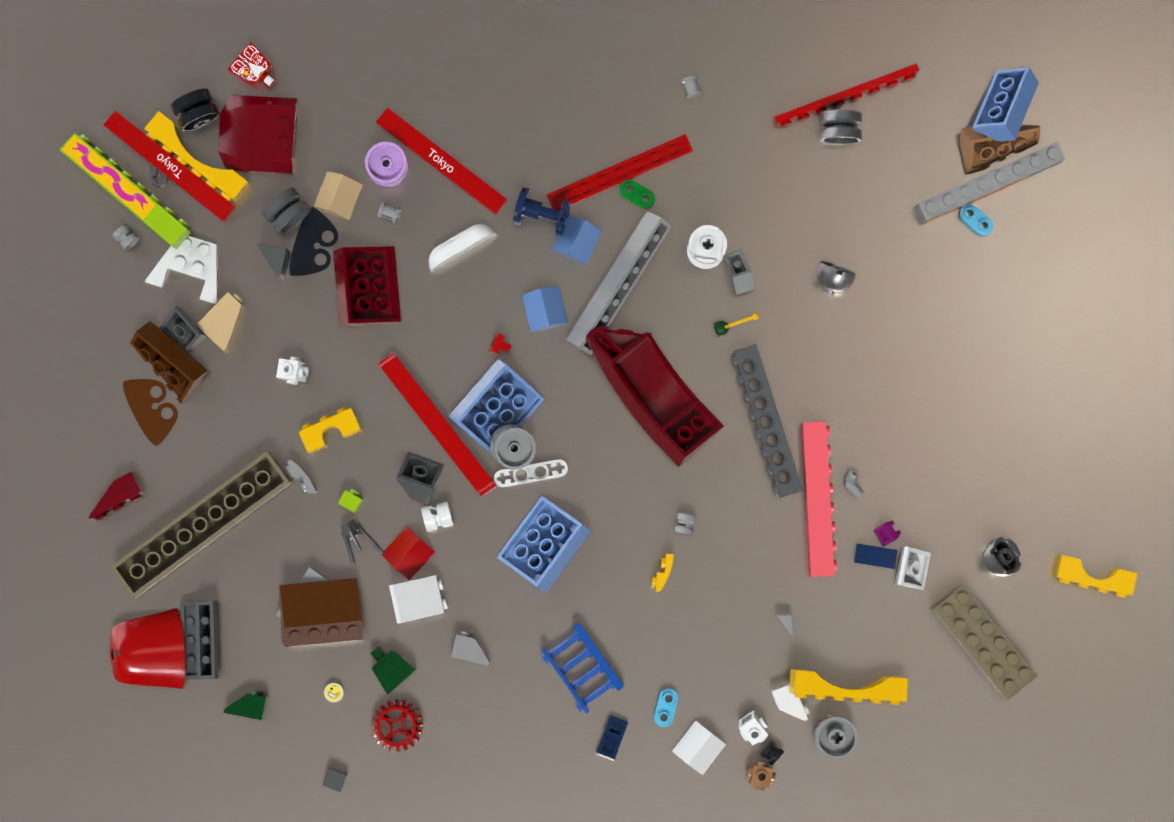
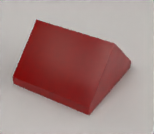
M406 526L381 555L410 581L435 551Z

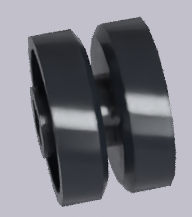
M207 88L189 92L171 103L170 107L174 115L180 117L177 122L182 131L187 132L201 128L219 117L220 113L217 106L211 104L213 98Z

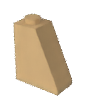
M229 292L196 325L225 353L230 350L244 310V306L241 304L243 300L235 293L231 295Z

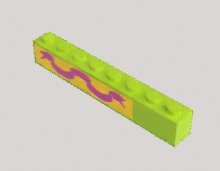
M74 133L60 148V151L177 250L191 234L187 229L189 225L181 218L177 221L173 217L175 213L167 206L163 209L159 205L161 201L153 194L149 197L145 193L147 189L139 182L135 185L131 181L133 177L125 170L121 173L117 169L119 165L111 158L107 161L103 157L105 153L97 146L93 149L89 145L91 141L83 134L79 137Z

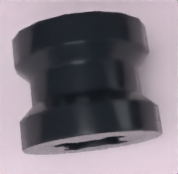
M771 741L760 753V756L767 758L768 763L773 765L784 751L781 748L778 749L776 743Z

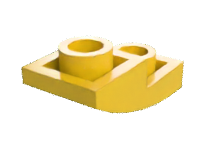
M666 554L665 558L662 557L661 569H664V573L656 572V576H652V588H655V592H660L665 585L672 568L674 554Z

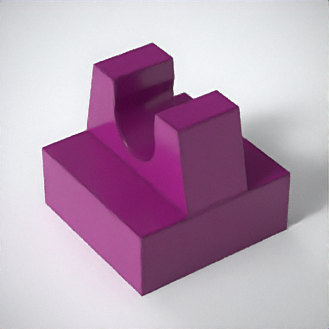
M893 520L873 530L883 546L895 541L901 534L900 530L895 532L892 525L895 524Z

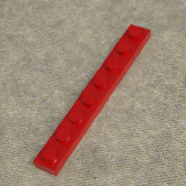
M917 63L774 116L775 127L780 125L781 128L792 124L791 121L799 119V121L805 120L810 117L809 114L815 112L821 114L833 105L834 108L840 107L849 99L856 101L868 92L870 95L881 91L880 88L884 86L891 88L896 86L900 80H912L916 78V74L919 72Z

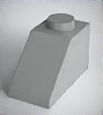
M742 250L725 254L724 260L736 295L755 290L751 270Z
M461 631V635L456 634L451 657L489 666V659L477 639L472 638V633Z

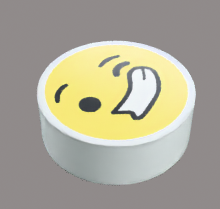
M338 683L327 685L324 690L325 698L330 702L340 701L344 696L343 687Z

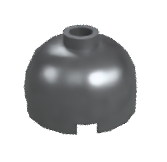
M825 261L820 262L817 270V281L824 287V292L834 295L835 292L842 293L847 291L853 284L856 276L854 272L846 268L837 267Z
M999 537L986 546L983 552L984 564L987 570L995 576H1010L1019 571L1022 562H1019L1021 553L1017 545L1009 538L1003 539V537Z

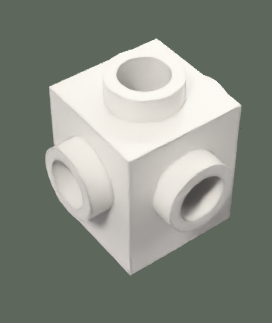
M291 356L290 360L279 358L276 377L287 380L286 383L298 385V382L306 383L309 364L302 362V358Z
M755 710L739 720L740 733L745 741L749 740L752 745H755L767 738L769 724L764 717L760 718Z

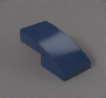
M857 544L854 563L895 569L898 550Z
M610 715L596 755L612 761L615 760L628 725L627 721Z

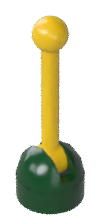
M753 313L750 317L729 324L725 321L713 323L715 332L718 337L724 336L728 333L729 327L750 320H758L759 314Z

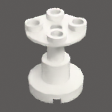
M703 225L691 234L687 246L689 261L701 269H711L718 266L727 249V239L724 233L718 227L712 225Z

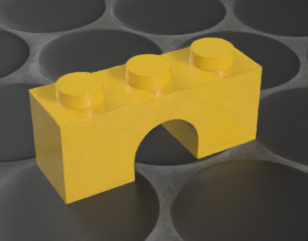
M341 408L332 417L326 415L320 418V422L317 424L309 423L301 427L302 430L299 431V434L309 454L327 446L324 435L329 428H338L344 438L362 430L352 408Z

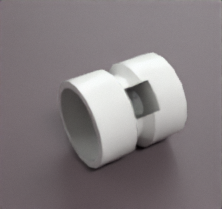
M448 501L438 503L436 507L431 505L421 508L427 532L437 530L439 526L444 528L454 525Z

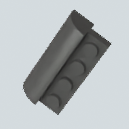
M216 601L180 602L185 650V680L218 679Z

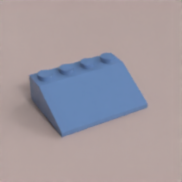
M498 359L448 417L490 452V439L499 427L508 424L521 427L545 399L507 364Z
M541 496L497 558L541 591L547 593L591 531L544 496Z

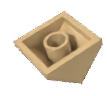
M327 171L314 207L350 220L363 185L345 175Z

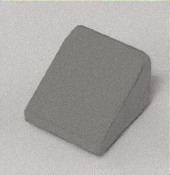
M776 616L788 634H793V616Z

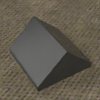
M258 243V248L276 275L284 281L287 276L291 252L286 247Z
M179 306L174 307L159 327L161 331L187 353L207 337Z

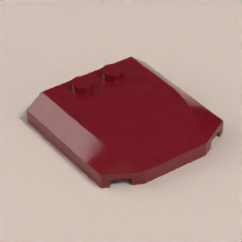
M230 95L220 113L218 152L225 169L234 170L235 172L294 175V141L298 99Z

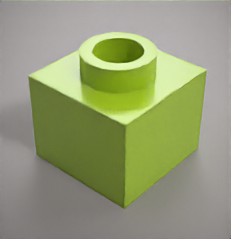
M351 489L350 492L344 491L338 504L357 513L364 500L360 498L362 494Z

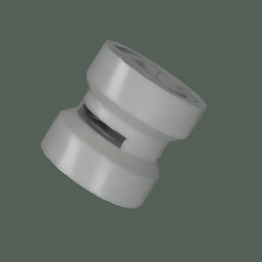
M127 224L120 226L112 235L116 241H120L124 250L130 249L139 240V237L130 231V227Z
M678 513V524L675 526L674 532L693 536L694 530L692 527L696 523L697 517Z

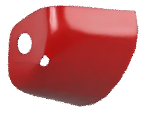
M177 608L124 621L113 627L110 633L109 656L114 678L118 682L130 685L183 689L185 680V650L183 629ZM112 648L114 651V660L112 659ZM116 650H119V651H120V655H119L118 657H117V651H116Z

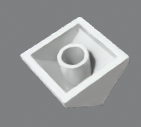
M901 547L894 585L924 590L931 553L911 547Z
M695 720L672 752L703 775L726 744Z

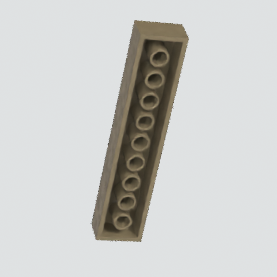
M266 451L110 568L132 598H138L291 485L292 482L271 453Z

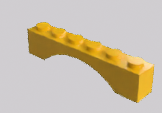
M158 111L144 128L148 132L147 136L155 143L157 140L163 144L162 148L169 154L172 152L178 156L176 159L184 166L186 164L192 167L191 172L199 178L201 176L207 179L205 183L214 190L216 187L222 191L220 195L226 200L230 201L232 199L236 202L249 187L248 181L234 170L212 168L194 159L184 148L178 135L177 126L161 112Z
M791 669L789 693H794L797 698H807V695H814V699L825 700L826 696H833L832 700L844 701V697L851 698L852 702H863V699H870V703L881 704L882 700H888V704L900 705V701L907 702L908 678L883 676L868 686L844 689L828 683L815 671Z

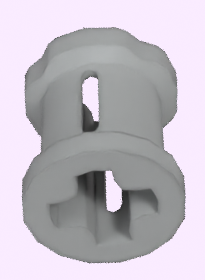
M691 75L681 80V84H684L687 92V99L695 98L703 93L697 84L696 75Z
M383 201L377 217L391 220L393 224H396L401 208H394Z

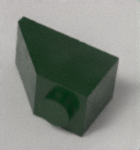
M253 690V693H247L226 707L224 713L263 720L269 696H264L262 691Z

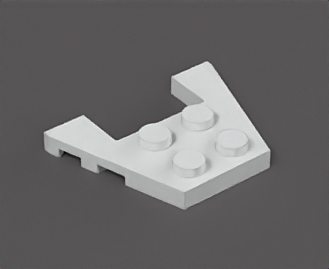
M188 236L177 250L172 246L169 247L145 281L148 284L163 288L169 269L205 280L200 300L216 305L218 303L217 245Z

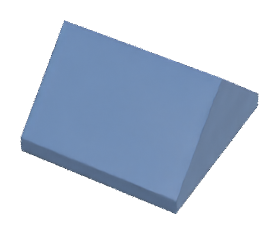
M568 215L564 222L565 229L563 235L557 236L552 250L587 265L602 230L584 219Z
M559 286L539 288L522 295L531 332L568 323Z

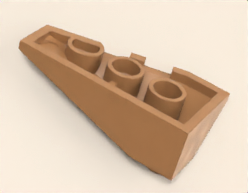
M1021 125L1016 140L999 142L974 131L972 127L961 129L960 149L966 172L987 169L991 167V163L997 160L1003 161L1006 159V156L1014 152L1020 153L1038 144L1041 127L1039 125Z

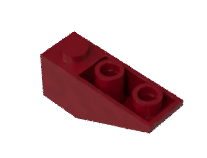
M129 472L114 480L89 515V518L99 521L107 517V512L111 510L116 512L124 508V503L128 501L133 503L141 499V494L145 492L135 473Z

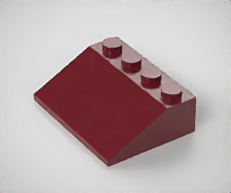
M394 246L341 247L334 250L333 260L339 327L401 322Z

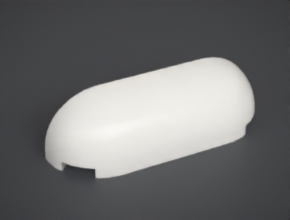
M476 224L467 228L432 250L428 261L430 271L433 272L497 233L493 228L485 224Z

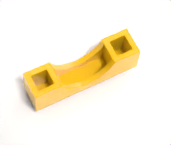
M1058 555L1054 578H1058L1059 583L1070 585V582L1078 583L1077 587L1089 589V586L1095 587L1096 592L1107 594L1108 591L1115 592L1114 596L1126 599V596H1133L1138 573L1114 569L1106 578L1095 579L1085 572L1081 559Z

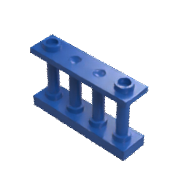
M578 623L573 627L575 629L572 632L573 635L549 652L544 647L541 656L546 664H552L577 700L574 704L579 711L582 712L584 710L585 713H588V704L609 689L613 690L616 688L619 691L624 685L582 625ZM582 640L586 645L583 648L584 651L559 668L553 658L576 641L580 642ZM594 656L597 661L595 667L570 684L564 674L587 657L591 658ZM605 672L608 676L606 683L581 699L575 690L598 673L602 674Z

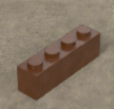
M151 321L137 330L130 342L145 362L152 364L154 373L157 376L161 375L167 382L165 386L169 391L173 390L177 394V400L180 404L199 385L208 371Z

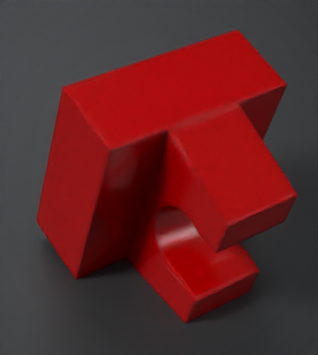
M496 333L489 352L498 354L499 350L509 352L511 344L503 341L504 335Z

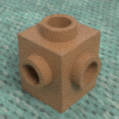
M758 761L757 764L752 763V768H748L747 779L753 785V789L764 791L765 787L770 788V784H774L776 773L773 772L772 767H769V763ZM760 773L765 774L764 780L758 779Z

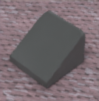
M329 767L322 786L341 792L347 774Z

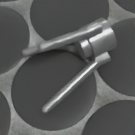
M351 520L340 527L343 531L341 535L344 538L352 565H355L349 540L352 539L358 551L362 552L356 538L359 532L380 554L383 553L381 548L363 530L360 523L356 524L354 520Z

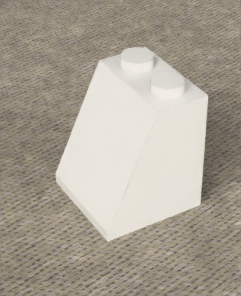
M437 575L389 585L397 624L443 614L445 609L448 608L446 598H442L440 591L444 590L442 579H438Z

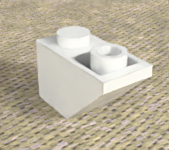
M790 683L771 690L779 710L801 720H808L807 715L809 711L806 703L802 704L800 698L795 697L794 693H789Z

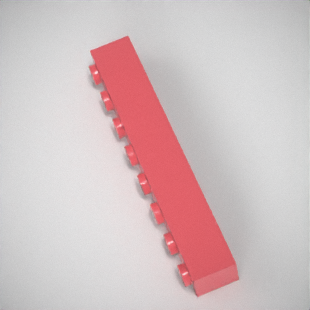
M826 421L803 422L801 427L809 577L834 576V572H837V560L833 558V553L836 552V541L832 539V533H835V522L831 521V514H834V502H830V495H833V483H829V476L832 475V464H828V456H831V445H827V437H830V426H826Z

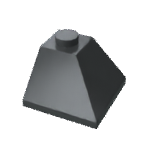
M408 452L396 479L411 499L429 505L444 464Z

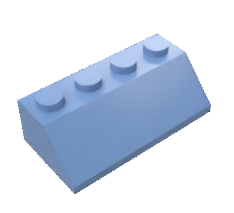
M1030 67L996 70L972 127L974 131L998 142L1016 140L1039 84Z

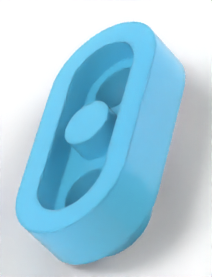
M964 205L959 211L960 220L977 235L987 236L992 232L994 227L993 221L975 205ZM967 210L972 211L973 215L971 217L966 214ZM981 223H986L987 228L983 229Z
M664 689L659 694L654 720L660 727H667L673 722L678 703V695L673 689ZM667 695L672 696L671 702L665 701ZM662 714H666L668 716L666 721H662L660 719V716Z

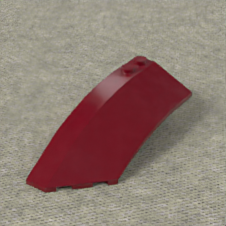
M599 326L586 336V340L605 376L641 427L670 459L680 467L713 438L724 425L683 382L651 336L652 333L645 332L640 334L634 333L632 330L607 329V327Z

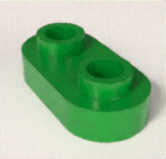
M626 180L621 184L620 195L624 199L642 209H649L654 205L655 195L651 190L633 180ZM631 186L633 191L627 192L626 187ZM645 195L649 197L647 202L642 200V197Z

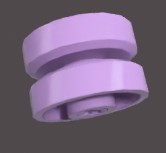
M380 142L372 146L367 152L365 168L371 180L377 185L385 188L394 187L401 184L406 178L409 170L408 160L403 150L397 144ZM389 162L390 165L388 167H384V163Z

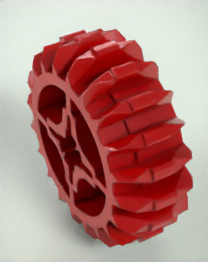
M395 699L394 706L391 705L390 701H387V709L384 705H381L380 709L383 712L375 711L379 718H372V721L377 723V725L371 726V729H377V732L373 733L372 736H380L376 743L378 744L383 740V749L388 744L390 745V752L393 751L394 746H396L397 752H400V746H403V749L406 751L408 750L407 743L411 747L415 745L412 739L415 741L420 740L416 733L422 734L423 731L417 729V727L423 726V723H417V720L421 719L422 715H414L418 709L416 708L411 711L412 703L404 707L405 700H402L401 705H398V700ZM392 710L403 711L397 719L386 715ZM407 715L410 716L413 723L412 732L404 724ZM401 718H403V719L401 720V725H400V726H402V730H401V729H397V730L394 731V733L392 734V732H393V730H394V729H393L394 726H392V724H393L392 722L396 723V722H398ZM382 720L390 727L387 737L382 731ZM397 733H402L409 737L401 742L392 741Z

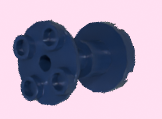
M523 187L516 203L514 212L518 214L517 217L513 216V224L521 226L525 217L537 221L541 217L557 222L555 235H563L565 229L564 217L568 218L570 201L565 199L560 211L543 206V202L530 199L531 189Z

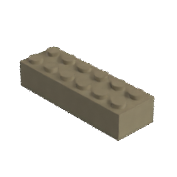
M959 585L931 608L932 612L1003 699L1009 700L1038 676L964 585Z

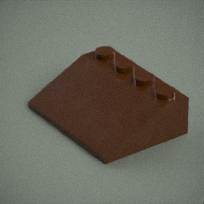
M356 578L279 585L282 643L285 647L363 640Z

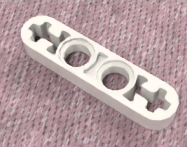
M557 459L530 464L516 470L503 469L495 473L494 481L499 487H509L562 477L567 473L568 466L565 461ZM556 463L565 466L561 474H558V471H551L553 475L549 476L547 464H551V468L557 467ZM539 466L546 469V474L543 477L535 475V469ZM518 470H525L527 472L525 480L520 481L516 478ZM509 471H513L514 483H511V479L505 480V484L497 481L501 473H504V476H510Z

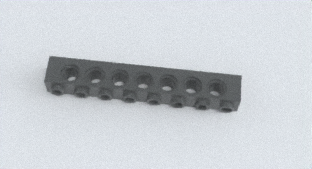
M754 344L735 350L733 352L734 356H731L734 367H738L740 374L737 375L740 386L744 385L745 389L743 397L745 403H749L751 407L749 416L751 421L756 423L757 429H754L757 440H761L763 445L760 448L763 458H767L769 463L766 468L769 477L773 476L775 484H772L775 495H779V498L801 492L803 488L757 345ZM744 363H752L754 366L753 371L746 372L743 368ZM756 380L760 385L759 389L752 390L749 387L750 381ZM758 398L765 401V407L762 409L757 408L755 405V401ZM762 417L770 418L771 425L769 427H764L761 424ZM769 435H774L777 438L775 445L768 444L767 437ZM775 453L782 455V463L777 464L773 461ZM781 471L788 473L789 479L787 482L780 481L779 473Z

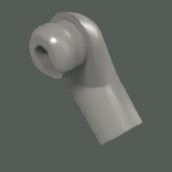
M851 469L845 474L844 486L851 494L858 498L863 491L856 485L858 472Z

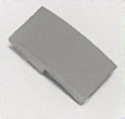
M288 460L287 472L294 479L302 477L303 480L300 483L303 491H307L308 494L318 492L305 470L293 460Z

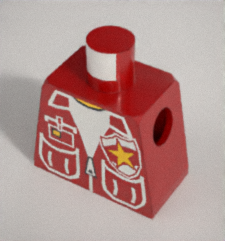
M252 42L247 45L228 68V71L233 76L254 88H257L261 83L271 88L276 82V79L269 74L273 70L272 65Z

